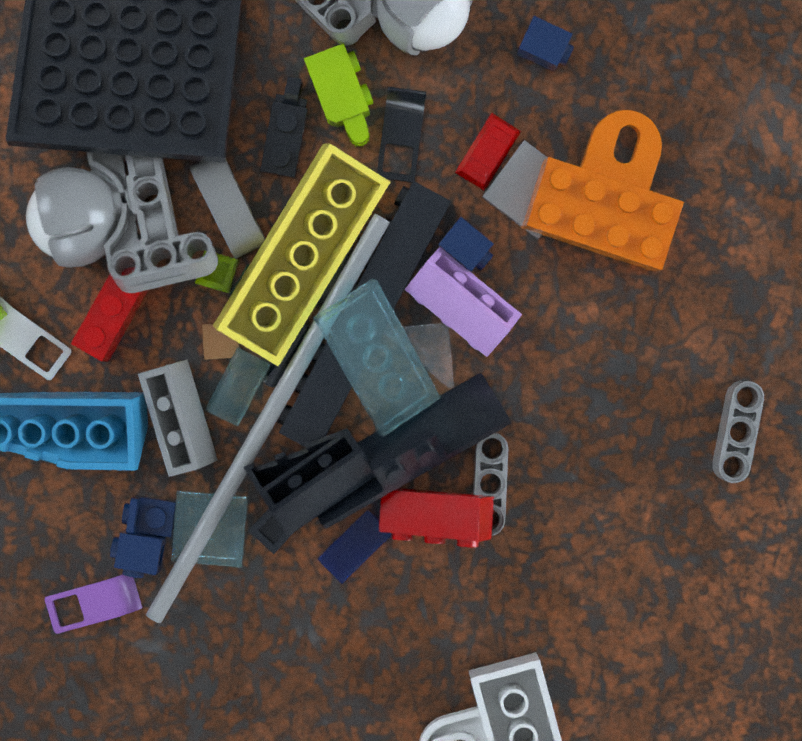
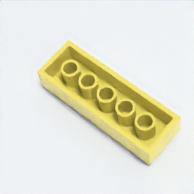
M323 144L228 299L213 327L279 366L381 199L390 181L332 144Z

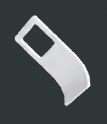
M0 296V304L8 314L0 320V347L47 380H51L72 353L71 348L25 317ZM41 335L63 350V353L48 372L25 357Z

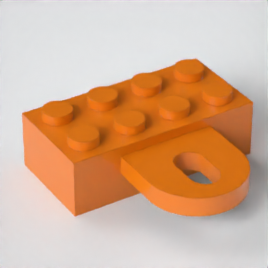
M616 111L604 117L594 127L580 167L551 157L543 160L521 228L653 272L662 270L684 202L650 191L662 150L661 137L656 125L647 116L637 111ZM623 127H631L637 133V142L632 158L628 163H620L614 157V148L619 132Z

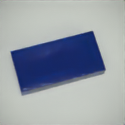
M367 509L317 559L343 584L392 533L379 532V520Z

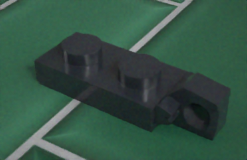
M288 77L284 95L276 94L275 102H273L260 168L261 173L296 178L308 115V99L300 98L303 84L302 79Z

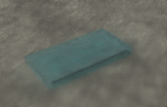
M369 280L313 317L375 428L383 437L441 398L377 280Z

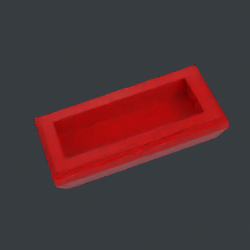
M491 113L455 173L485 191L521 131Z

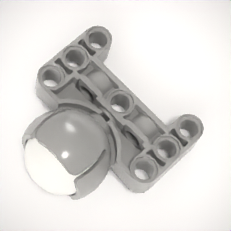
M295 0L339 45L344 43L345 46L357 42L376 23V18H378L382 31L387 38L400 50L411 55H418L420 51L444 47L455 40L467 23L470 6L473 0H325L321 5H313L315 0ZM345 19L351 20L346 28L336 29L340 21Z
M87 152L89 166L92 169L90 172L73 167L56 168L37 178L35 191L28 202L26 210V224L34 243L43 252L52 256L58 266L67 268L81 267L96 262L106 254L108 270L117 286L123 292L136 293L209 275L218 265V256L207 235L200 232L178 235L163 158ZM124 162H127L129 175H126ZM157 195L153 201L144 202L148 196ZM136 223L139 225L142 240H139ZM199 250L207 251L199 259L192 258V255ZM171 259L167 266L156 267L160 260ZM135 267V270L130 275L121 276L126 268Z

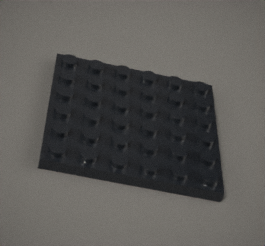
M25 0L5 139L7 145L225 163L243 0Z

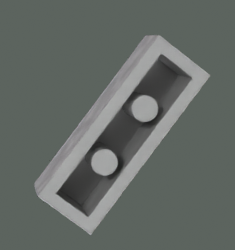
M188 359L139 373L138 377L168 476L197 470L218 461Z

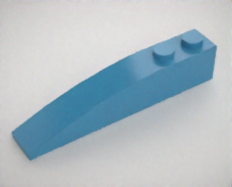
M143 392L0 393V451H10L24 455L25 458L31 460H43L54 463L57 467L64 469L135 471L138 469L148 429L147 403Z

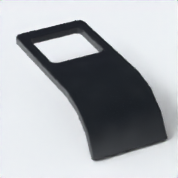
M388 87L377 167V174L385 179L403 182H413L415 180L426 100L425 91ZM387 144L413 148L411 172L409 175L383 171Z

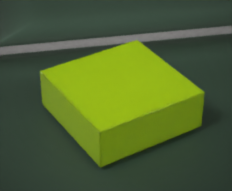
M216 253L218 256L216 269L209 275L196 278L195 284L230 294L240 260Z

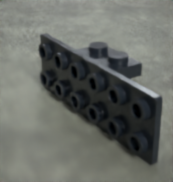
M483 374L475 375L359 441L358 444L369 459L367 462L375 477L318 515L317 517L323 528L331 527L510 425L511 421Z

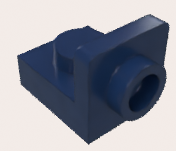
M143 496L132 497L130 503H125L122 513V524L127 525L126 533L172 537L178 501Z

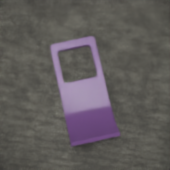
M119 575L45 598L53 630L56 634L110 620L142 609L134 577ZM76 594L84 621L61 626L54 600Z

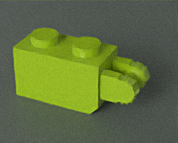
M343 43L304 58L328 124L335 127L344 125L352 145L364 147L370 138L369 129L364 117L370 115L368 106L374 103L367 84L360 86L355 73L361 71L354 50L347 53Z

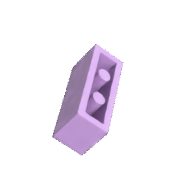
M441 247L428 259L405 288L419 304L428 308L440 318L443 324L456 331L468 341L471 347L479 350L486 357L509 333L522 315Z

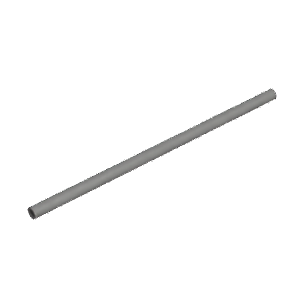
M374 213L147 611L146 616L151 620L162 623L247 474L243 467L252 464L387 229L390 222Z

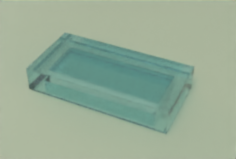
M237 347L205 410L239 426L271 364Z

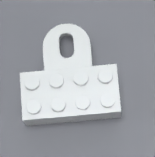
M537 653L469 670L478 706L434 719L425 727L419 741H562Z

